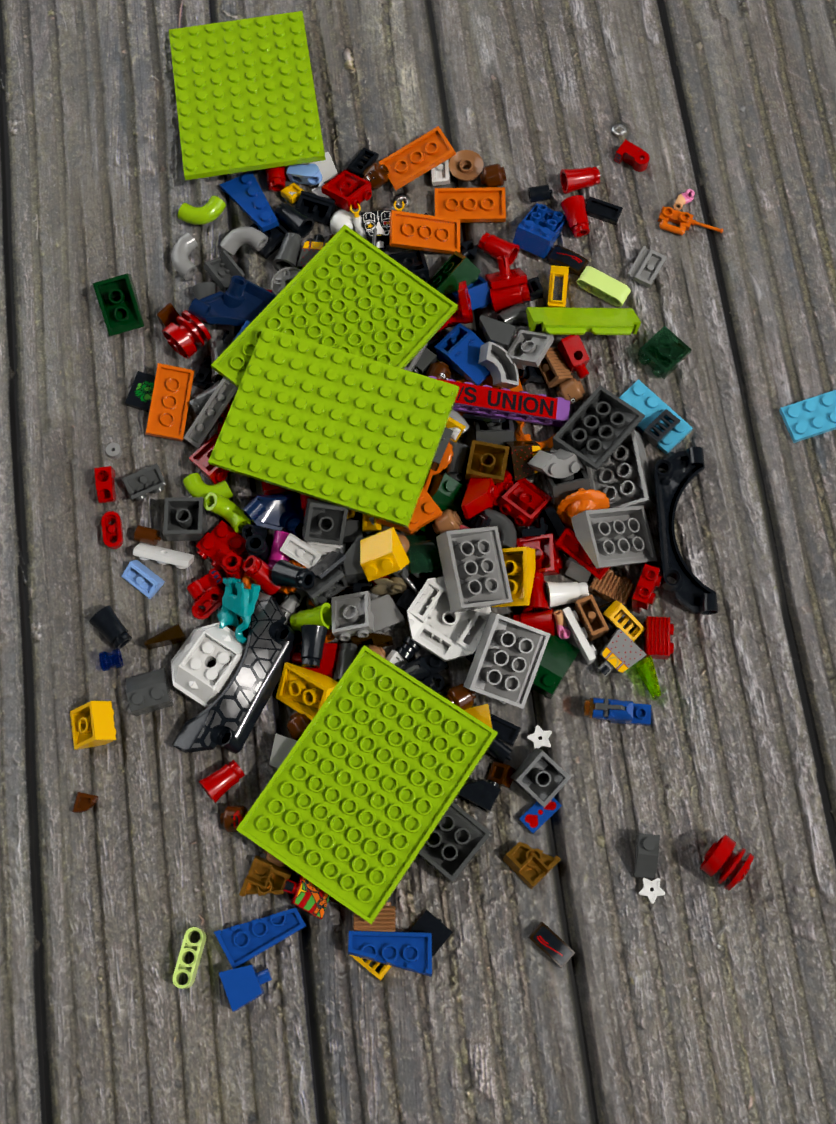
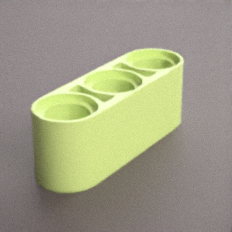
M586 266L576 281L577 285L583 290L616 307H622L631 293L627 285L591 266Z
M189 928L184 935L173 974V984L178 988H190L195 981L206 942V933L200 928ZM198 931L200 939L198 942L193 943L191 935L193 932ZM192 952L194 954V961L187 964L185 956L187 953ZM182 973L188 975V982L185 985H181L179 982V977Z

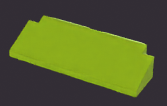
M527 307L526 309L529 331L534 332L536 324H541L542 332L552 335H584L586 332H592L595 335H630L631 333L637 334L641 324L633 308Z

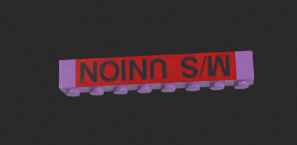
M427 376V377H430V378L437 379V377H434V376ZM437 379L459 386V392L452 408L455 411L560 428L569 420L570 401L562 397L552 398L544 394H529L526 391L515 392L507 388L497 389L489 385L479 386L471 382L461 383L453 379Z

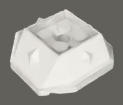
M444 576L428 578L407 610L412 641L445 662L473 655L480 642L491 607L451 613ZM444 616H453L454 622H446Z
M220 622L194 629L171 660L173 686L205 708L209 707L230 683L240 665L247 642L244 644L238 642L235 632L225 626L221 629L219 626ZM216 660L214 667H207L210 661Z

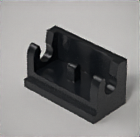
M301 191L296 208L313 217L315 222L330 226L331 216L336 212L335 201Z

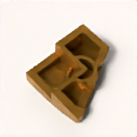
M522 842L517 843L503 858V861L530 889L535 887L561 860L558 856H549L544 854L543 850L530 848Z
M255 856L239 895L243 897L249 894H258V896L266 895L267 893H273L274 895L284 894L285 882L287 879L290 880L293 871Z

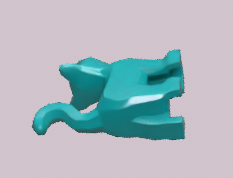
M235 577L223 578L225 591L222 597V608L217 614L220 622L219 626L221 629L228 625L236 627V640L244 644L247 642V639L243 636V631L250 625L261 585L252 583L251 589L244 588L241 579ZM237 615L242 617L243 620L240 625H238Z

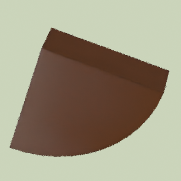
M77 792L72 812L82 813L88 811L95 805L98 796Z

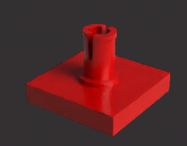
M500 256L497 257L499 272L486 274L485 280L491 289L527 283V275L520 268L510 269L509 256H503V258Z

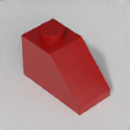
M470 478L461 504L466 519H470L492 506L494 498L498 494L497 486L494 485L492 478Z

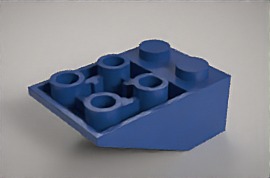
M536 203L518 225L513 243L518 244L521 249L544 259L551 251L567 222V218L560 211H555L544 204Z
M459 323L434 347L438 361L446 363L452 370L473 384L480 385L490 375V371L485 366L478 364L480 347L485 343L473 331Z

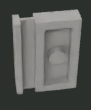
M643 246L627 273V278H633L634 281L650 288L667 257Z

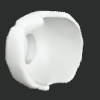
M344 209L336 211L330 220L332 234H336L344 225L354 231V214Z

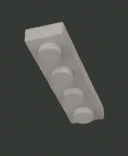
M223 377L183 438L199 449L235 397L238 388Z

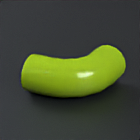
M211 196L202 207H194L183 203L179 208L177 216L179 220L186 223L204 225L216 220L226 208V204L221 198Z
M199 473L190 474L183 480L186 490L192 497H203L205 499L206 495L211 492L228 499L233 497L225 480L215 485H207Z
M214 492L206 495L203 502L204 508L225 519L235 532L242 533L243 527L246 524H251V520L244 514L242 509L228 498Z

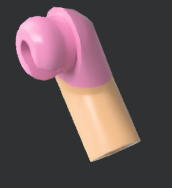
M688 189L685 193L679 194L675 201L674 209L680 211L683 205L692 202L695 192L692 189Z
M556 610L553 615L556 621L557 635L561 639H568L571 631L568 629L563 611Z

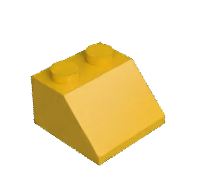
M394 527L360 540V565L369 582L400 571L410 563Z
M90 701L70 711L74 750L106 745L116 740L112 701Z

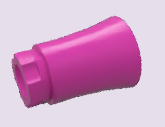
M279 530L274 531L273 543L268 557V565L272 568L279 560L290 561L291 557L280 551L290 533Z

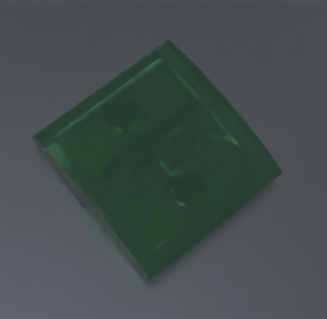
M440 534L405 536L410 543L409 550L406 553L410 561L409 574L443 572L436 536Z

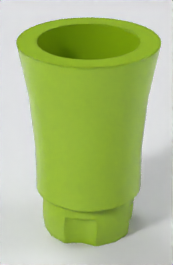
M323 603L317 607L292 614L290 616L291 628L296 632L301 631L302 625H319L331 630V605Z

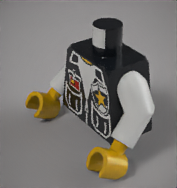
M397 200L394 202L396 211H402L405 208L404 201H402V208L400 209L396 207ZM357 203V212H354L352 205H350V212L354 214L353 223L356 233L372 244L373 229L377 228L376 247L385 252L386 245H390L391 210L361 212V215H359L360 205Z

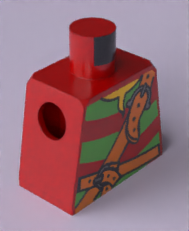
M300 876L298 883L287 879L283 891L293 894L291 904L318 919H322L330 895L303 876Z

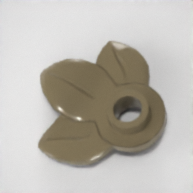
M392 577L390 579L378 578L374 580L377 585L369 588V591L375 595L389 594L390 596H396L406 590L407 585L405 580L400 577Z

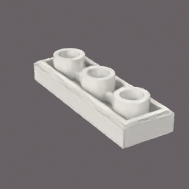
M141 542L133 549V555L138 556L141 560L151 559L162 565H175L179 569L188 568L194 561L193 554Z
M570 607L562 609L568 629L571 631V635L587 665L594 663L597 651L594 645H590L586 639L588 634L585 628H581L578 624L579 617L576 611H572Z

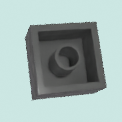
M203 497L165 498L163 534L167 541H200L205 536L206 509L204 508Z

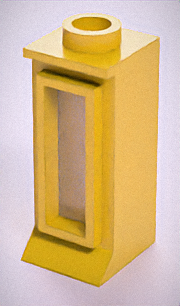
M551 265L547 307H566L569 267Z

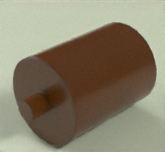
M138 525L135 530L134 540L156 546L158 541L161 540L160 531Z

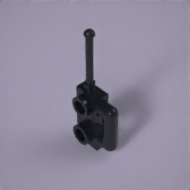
M228 330L224 331L225 333L223 334L221 340H225V338L229 334ZM209 355L204 358V362L201 363V367L193 380L194 386L204 390L215 384V382L209 379L212 374L211 356Z

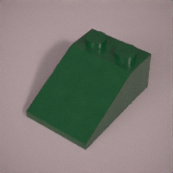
M455 251L427 283L445 296L459 290V283L462 281H466L467 286L474 283L481 271L467 257Z
M127 273L93 283L109 336L145 327L131 274Z
M446 473L433 475L427 492L442 511L446 509L456 511L461 518L463 515L461 504L467 487ZM434 520L419 529L434 540H436V536L440 535L436 534L433 530L432 524Z
M550 635L531 688L551 699L580 649L556 635Z

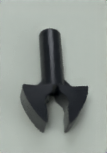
M473 240L462 242L460 244L462 249L460 254L475 259L478 252V244L472 250H467L473 244Z

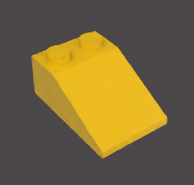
M529 547L503 548L502 551L513 602L492 606V608L529 606L536 569L535 549Z
M286 662L282 671L276 699L300 714H305L312 721L338 682L329 676Z

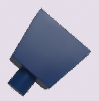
M254 965L219 973L232 1012L240 1010L263 995L262 984L272 980L268 968L257 972Z

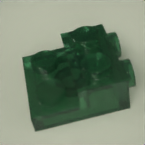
M664 326L639 349L638 359L641 364L645 366L648 364L656 377L665 379L691 353L692 349Z

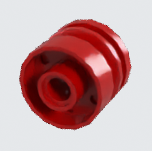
M184 310L181 313L182 317H176L179 326L171 322L162 330V333L169 345L185 359H189L197 352L195 344L200 347L204 346V341L208 342L211 339V335L196 316L188 313V310Z
M724 834L718 842L715 841L704 856L705 860L701 864L700 870L710 877L720 872L717 883L722 884L728 878L724 888L729 891L745 877L750 869L754 855L748 853L742 859L746 849L741 848L737 853H734L733 850L736 842Z

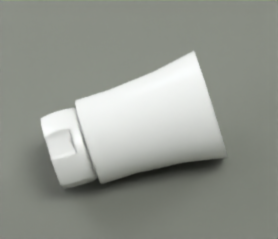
M545 582L549 608L576 603L577 600L589 596L586 582Z

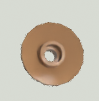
M471 150L458 151L449 161L450 173L461 181H471L478 178L484 167L483 159L480 155Z

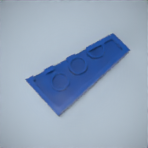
M252 171L220 184L221 190L224 193L226 192L230 199L239 205L240 209L249 216L262 232L279 226V222Z
M293 908L218 930L214 934L232 968L235 969L305 928L306 924L298 909Z
M348 932L349 955L432 976V933Z

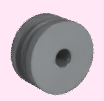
M110 443L106 447V453L111 459H118L122 455V449L119 444Z

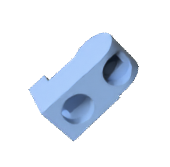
M316 164L289 165L286 172L291 183L317 185L323 178Z

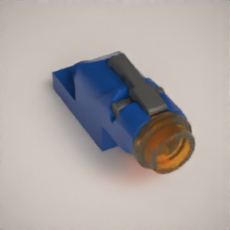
M590 698V700L584 701V716L598 720H610V723L650 726L651 705L634 704L633 701Z

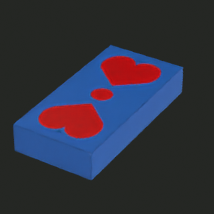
M554 797L545 808L536 802L519 818V821L534 834L562 805Z

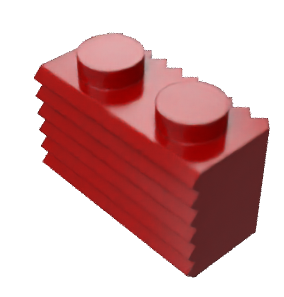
M647 616L644 621V627L646 628L644 630V652L647 655L644 658L668 659L670 654L674 652V643L670 642V635L674 633V624L670 623V617Z

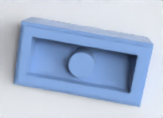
M138 560L130 561L121 576L149 599L156 594L165 582Z

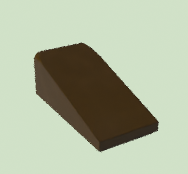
M176 624L146 640L144 645L150 650L185 642L187 638L180 625Z

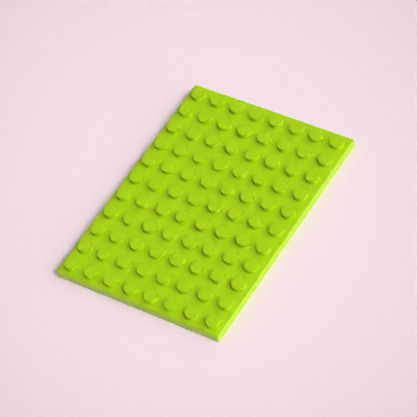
M302 11L169 29L185 180L326 160Z
M344 225L211 364V367L239 388L263 327L404 369L457 311L458 305Z
M263 327L208 463L408 528L458 395L459 386Z
M364 645L236 830L372 925L498 735V732Z

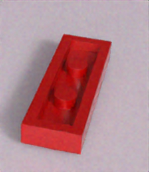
M566 528L555 543L599 580L603 579L611 568L597 569L570 528Z

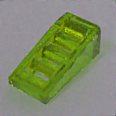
M649 656L639 661L635 668L653 700L656 701L661 696V690L653 659Z

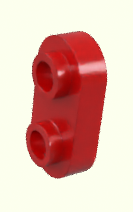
M109 511L101 519L103 542L108 548L117 549L123 544L124 540L122 520L118 513ZM112 520H115V523L113 525H110V522ZM113 538H117L116 542H111Z
M210 587L193 603V616L201 620L208 618L222 605L224 591L219 587Z

